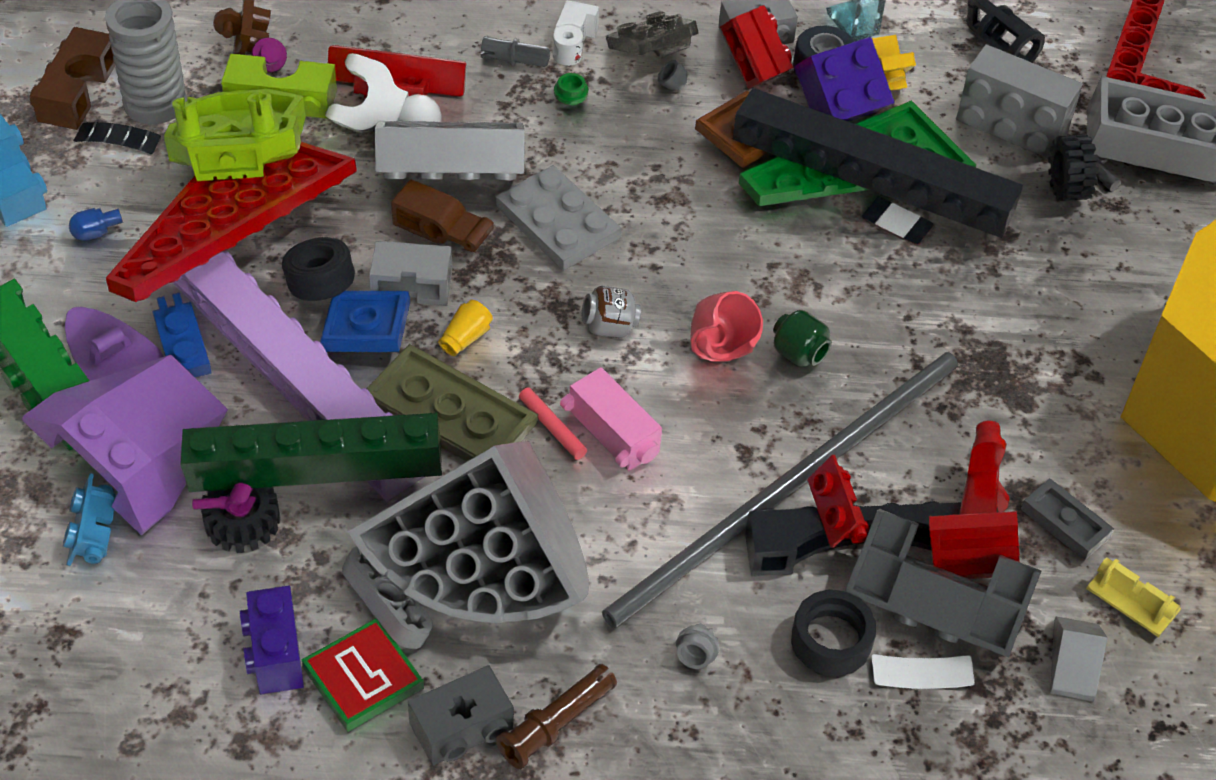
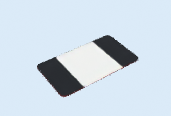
M877 197L862 215L863 219L914 244H919L934 226L933 222L882 197Z

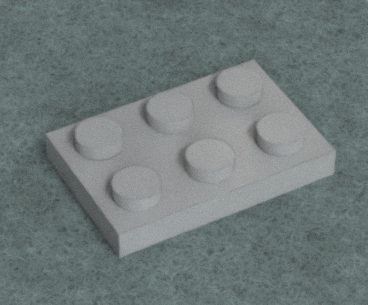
M554 165L496 195V207L563 271L621 238L622 228Z

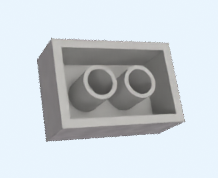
M985 44L968 68L956 120L1048 158L1051 156L1050 146H1053L1052 141L1057 136H1067L1083 83Z

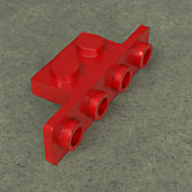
M331 45L328 48V63L335 64L336 81L354 83L353 93L363 94L365 99L368 96L369 86L366 81L347 70L345 60L348 54H358L383 63L390 71L394 84L398 88L407 91L409 96L435 93L461 97L465 93L467 67L465 61Z

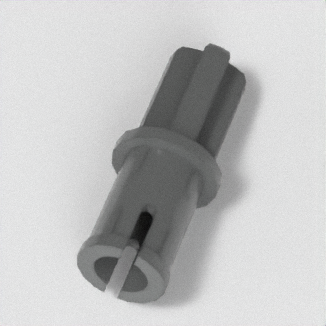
M484 36L481 44V51H484L481 52V58L507 61L512 66H515L516 63L546 67L550 59L549 48L520 43L517 38L510 41Z

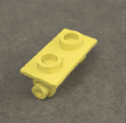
M1106 557L1097 570L1099 573L1086 588L1158 638L1181 610L1180 605L1174 602L1175 597L1173 595L1168 596L1149 582L1146 584L1139 581L1140 576L1121 565L1120 560L1117 558L1112 561Z

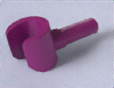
M238 483L233 487L229 497L193 499L192 507L194 510L227 509L228 512L235 516L244 517L250 512L256 498L249 496L252 491L249 485Z

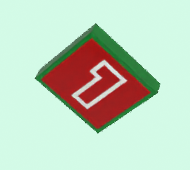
M377 618L301 659L303 669L347 732L424 689V680Z

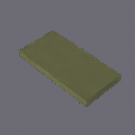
M411 344L366 388L374 397L376 404L385 413L390 412L393 415L437 413L441 447L465 461L473 459L495 445L522 442L538 423V414Z

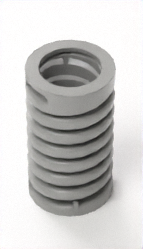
M115 0L106 11L105 21L109 31L111 50L114 55L113 60L116 65L115 69L118 75L123 108L131 119L139 123L161 124L176 118L172 102L182 97L185 98V102L187 101L171 6L166 0Z

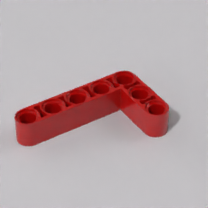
M1133 0L1106 77L1206 99L1204 94L1195 88L1141 73L1165 0Z

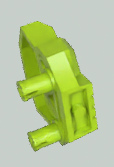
M271 89L217 92L196 99L188 97L186 102L185 98L182 97L172 102L176 122L168 125L164 135L168 158L171 162L191 166L197 181L214 180L216 176L217 180L229 179V176H232V179L243 178L244 175L247 178L264 177V164L293 157L298 153L301 145L300 135L302 134L306 117L303 96Z

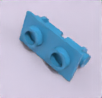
M91 473L83 489L75 488L69 512L76 513L75 522H69L63 540V547L69 548L66 564L71 566L76 555L83 556L84 560L88 563H100L108 551L111 528L95 523L111 525L114 509L111 506L116 498V494L109 485L92 486L94 474Z

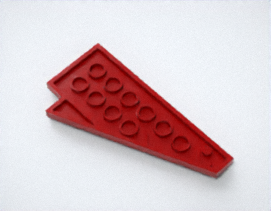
M301 142L298 153L293 157L264 164V177L247 178L244 175L243 178L232 179V176H229V179L217 180L216 176L214 180L197 181L194 176L107 275L106 282L109 292L134 302L147 299L151 293L164 285L177 281L181 275L197 266L206 264L213 256L225 249L236 246L240 240L252 233L263 230L267 224L279 217L290 214L293 209L306 201L315 199L318 194L328 188L341 184L345 178L357 172L355 158Z

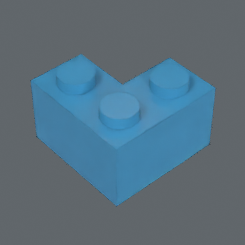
M0 114V220L5 227H8L47 209L43 194L47 193V187L38 172L34 174L31 172L30 164L25 154L20 150V146L24 144L19 129L15 124L9 125Z

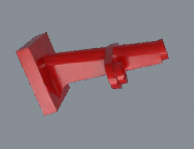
M983 421L976 426V437L971 450L959 515L929 516L933 565L968 579L992 578L1000 555L1020 562L1017 511L1004 512L1008 508L1010 497L999 481L1000 463L1005 454L1007 444L1001 437L1000 425L995 421Z

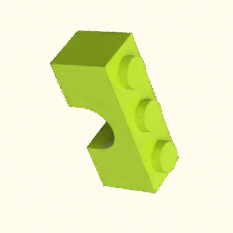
M230 54L221 81L223 92L271 89L303 96L307 117L328 119L325 116L327 109L334 103L337 92L335 64L300 61L298 69L294 74L284 78H275L267 75L265 57Z

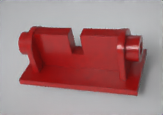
M831 455L807 479L830 547L833 548L844 538L851 539L853 543H861L866 540L867 532L869 531V525L864 520L860 507L853 506L857 498L850 482V473L838 465L835 455Z

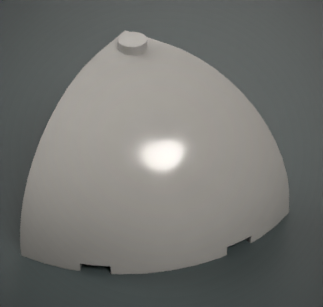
M529 441L495 445L348 531L361 553L382 576L386 575L394 584L403 589L404 594L449 616L489 623L532 620L563 611L583 601L588 595L589 580L587 567L575 530L557 491Z

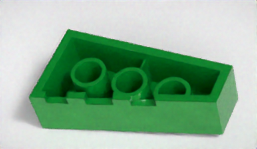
M14 278L0 286V367L2 368L0 372L11 390L16 388L22 393L20 394L21 399L27 410L30 411L53 393L89 382L90 380L77 363L72 365L71 359L57 335L55 334L50 337L42 321L43 317L36 306L32 304L26 307L22 295L23 289ZM65 440L61 441L69 451L73 449Z

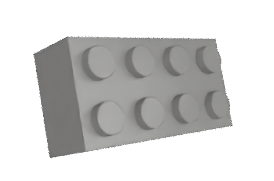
M1101 76L1087 107V135L1092 138V144H1095L1096 150L1094 155L1097 154L1100 158L1112 159L1216 183V101Z
M379 121L375 126V172H384V178L403 179L406 178L408 172L421 173L422 179H442L444 173H458V179L474 180L480 179V173H494V179L515 180L516 174H524L523 123Z

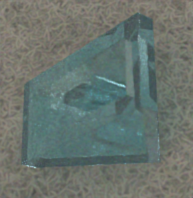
M851 0L826 7V10L838 28L847 32L855 41L879 35L886 0Z

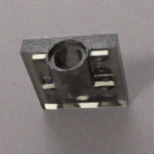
M661 11L645 16L646 21L638 24L636 22H629L617 26V32L606 35L609 49L640 56L654 51L658 57L663 58L689 48L691 36L697 35L699 32L696 20L682 18L680 14L668 16L665 15V12Z

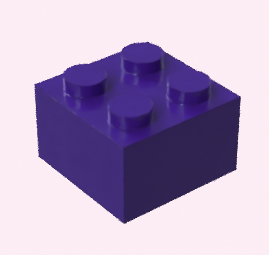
M871 37L812 55L794 66L808 106L814 110L849 122L876 113L895 103Z

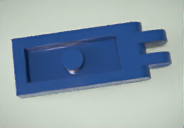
M179 292L172 294L174 306L168 307L165 296L158 297L159 309L153 310L152 313L164 355H172L195 378L212 374L191 302L183 303Z

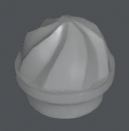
M702 623L690 625L683 629L677 637V656L684 665L690 668L701 669L706 667L716 659L719 653L718 638L714 636L713 628L708 629Z

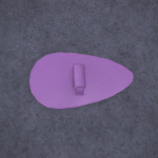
M74 307L66 314L65 333L70 352L75 363L79 365L90 381L164 357L161 350L147 337L110 314L86 307Z

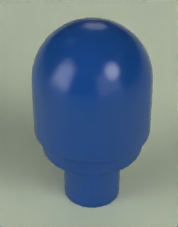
M91 208L77 212L71 217L69 231L74 238L80 241H89L103 237V234L108 233L107 227L121 224L123 220L119 209L102 213L101 208Z

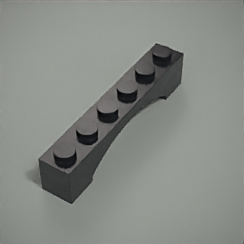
M930 501L923 504L905 505L887 503L880 506L858 507H860L864 520L869 525V531L878 509L918 523L919 526L911 546L932 551L929 516L959 515L961 502L939 503ZM806 506L800 509L780 510L763 508L749 511L745 538L751 576L793 574L794 565L820 552L833 549V547H830L816 507ZM844 538L834 548L854 544H864L865 541L861 543H853L851 539Z

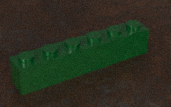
M424 413L182 429L180 465L189 492L232 490L235 484L238 483L247 484L251 488L442 476L438 414Z

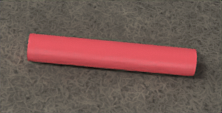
M530 387L522 390L519 394V399L529 410L538 414V420L575 460L584 457L587 453V448Z

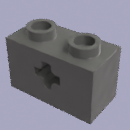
M490 665L408 701L409 724L432 766L443 761H455L465 755L469 749L484 742H496L498 735L513 729L514 707Z

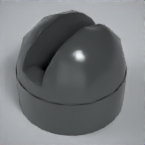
M671 60L660 70L658 82L667 89L673 91L680 90L687 83V70L676 60Z

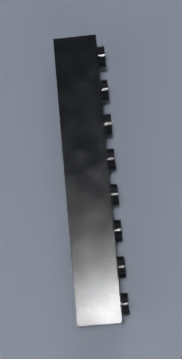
M752 88L736 112L732 140L996 237H1003L1016 211L1023 184L759 89Z

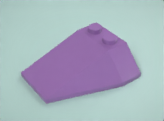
M168 355L55 392L26 413L22 421L51 449L62 440H65L118 491L111 507L142 536L172 510L186 485L180 465L182 429L219 427L228 409L172 355Z

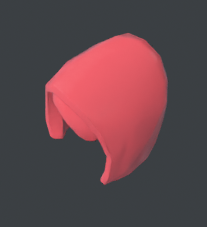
M738 291L717 293L702 299L696 305L691 323L692 351L700 359L712 362L732 361L752 353L763 331L762 314L755 301L748 295Z

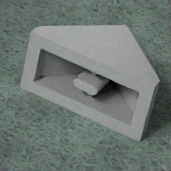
M1055 617L1050 694L1094 702L1108 638L1099 624Z

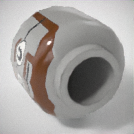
M599 286L594 289L592 294L588 293L584 298L581 313L582 322L587 324L588 329L594 335L623 338L628 335L632 327L638 326L641 317V307L639 304H635L634 295L629 290Z

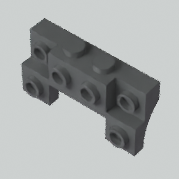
M878 509L845 591L859 597L863 601L894 612L893 618L903 624L916 627L919 622L935 628L933 633L944 640L957 643L960 638L1009 658L1042 570L1000 555L989 586L983 585L908 556L919 524Z

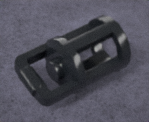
M968 0L966 22L968 27L976 33L975 40L977 44L981 47L987 44L1031 63L1036 60L1044 47V34L1025 23L1006 5L997 7L989 0ZM980 10L986 13V15L982 18L981 21ZM1007 31L1016 37L1011 45L1002 39ZM1031 41L1033 43L1031 49L1025 56L1022 55L1020 50Z

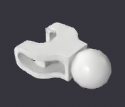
M354 53L347 55L345 65L351 74L367 82L369 86L368 96L362 104L355 107L343 106L337 103L332 104L328 107L325 114L331 122L361 134L374 131L379 121L441 122L442 118L440 107L435 100L421 94L409 96L407 91L398 88L394 84L390 71L383 63Z

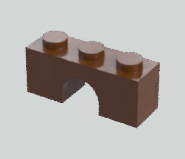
M73 27L66 40H62L55 58L47 64L45 74L38 85L32 88L30 93V103L34 107L37 122L78 130L91 108L86 81L106 83L116 66L113 60L114 55L111 50L109 33Z

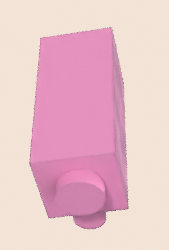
M602 367L570 385V393L560 401V406L565 411H570L616 458L615 462L620 467H625L630 471L641 463L647 464L651 462L660 452L662 427Z

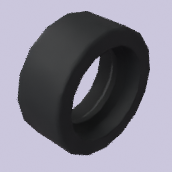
M828 589L816 592L803 600L795 613L791 644L796 656L807 668L822 675L842 676L850 674L866 663L872 651L876 637V620L871 609L859 597L839 590ZM824 616L838 617L849 622L857 630L859 640L856 645L842 650L830 649L817 643L808 632L809 624L814 619Z

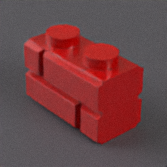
M765 5L736 16L720 26L748 89L772 80L793 68L790 49L787 45L782 44L777 33V21L774 15L767 11Z

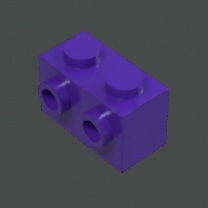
M290 585L246 592L248 609L240 610V621L243 637L251 636L252 647L244 648L247 675L256 673L260 695L304 688Z

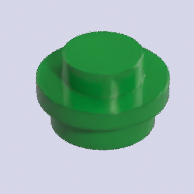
M576 73L563 74L554 86V96L564 104H579L588 97V85L585 79Z

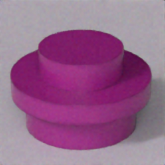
M263 38L254 45L252 56L265 57L267 73L279 71L285 65L287 51L284 45L277 39Z

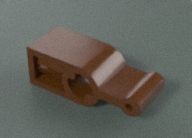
M410 179L391 201L393 225L434 243L443 244L450 240L463 246L469 252H475L494 229V222L489 218H481L467 212L458 199L413 179Z

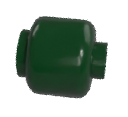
M797 310L790 315L784 314L774 325V348L779 354L798 367L815 366L823 361L830 351L832 341L830 340L828 326L805 310Z

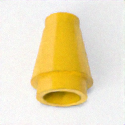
M473 299L469 300L466 304H460L442 337L439 339V346L447 354L453 357L457 356L459 352L490 330L489 324L493 321L492 314L483 304Z

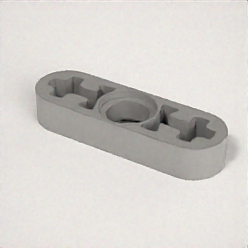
M357 546L352 548L342 567L345 578L397 644L408 649L422 647L433 628L430 616L419 602L404 594V590L394 584L386 575L382 576L370 564ZM379 592L391 596L395 601L384 598Z

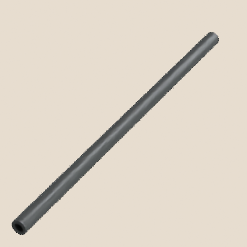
M949 352L942 354L602 611V615L608 625L612 628L619 626L745 530L749 511L774 508L808 482L807 479L831 455H835L836 459H838L958 367L955 356Z

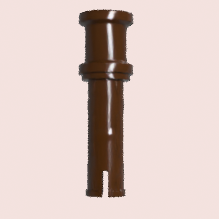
M598 664L594 667V670L543 710H530L525 714V721L510 733L504 731L496 737L497 747L506 761L516 769L521 770L528 764V758L542 746L549 747L554 744L558 738V731L609 690L617 686V680L612 672L605 678L603 677V674L609 668L604 664Z

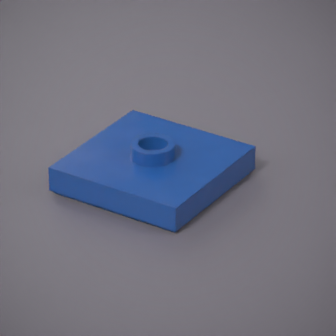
M344 291L332 297L320 343L326 352H399L411 302L409 291Z

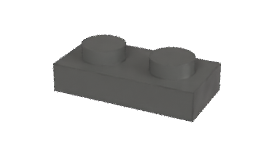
M1050 478L1023 501L1021 507L1024 513L1083 560L1090 557L1109 540L1114 531L1111 525Z

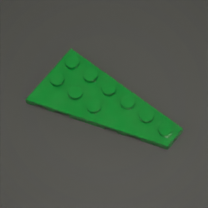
M912 100L856 124L976 167V164ZM781 157L740 173L738 183L758 206L868 190Z

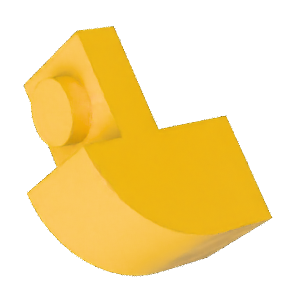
M896 35L872 38L890 90L906 89L905 74L916 66L914 53L900 54Z

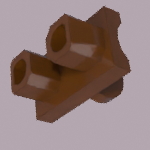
M243 0L242 11L239 13L232 8H226L217 12L214 16L213 27L225 38L235 36L233 54L245 55L246 51L252 53L254 45L259 40L269 38V33L266 31L270 22L271 10L254 6V0Z

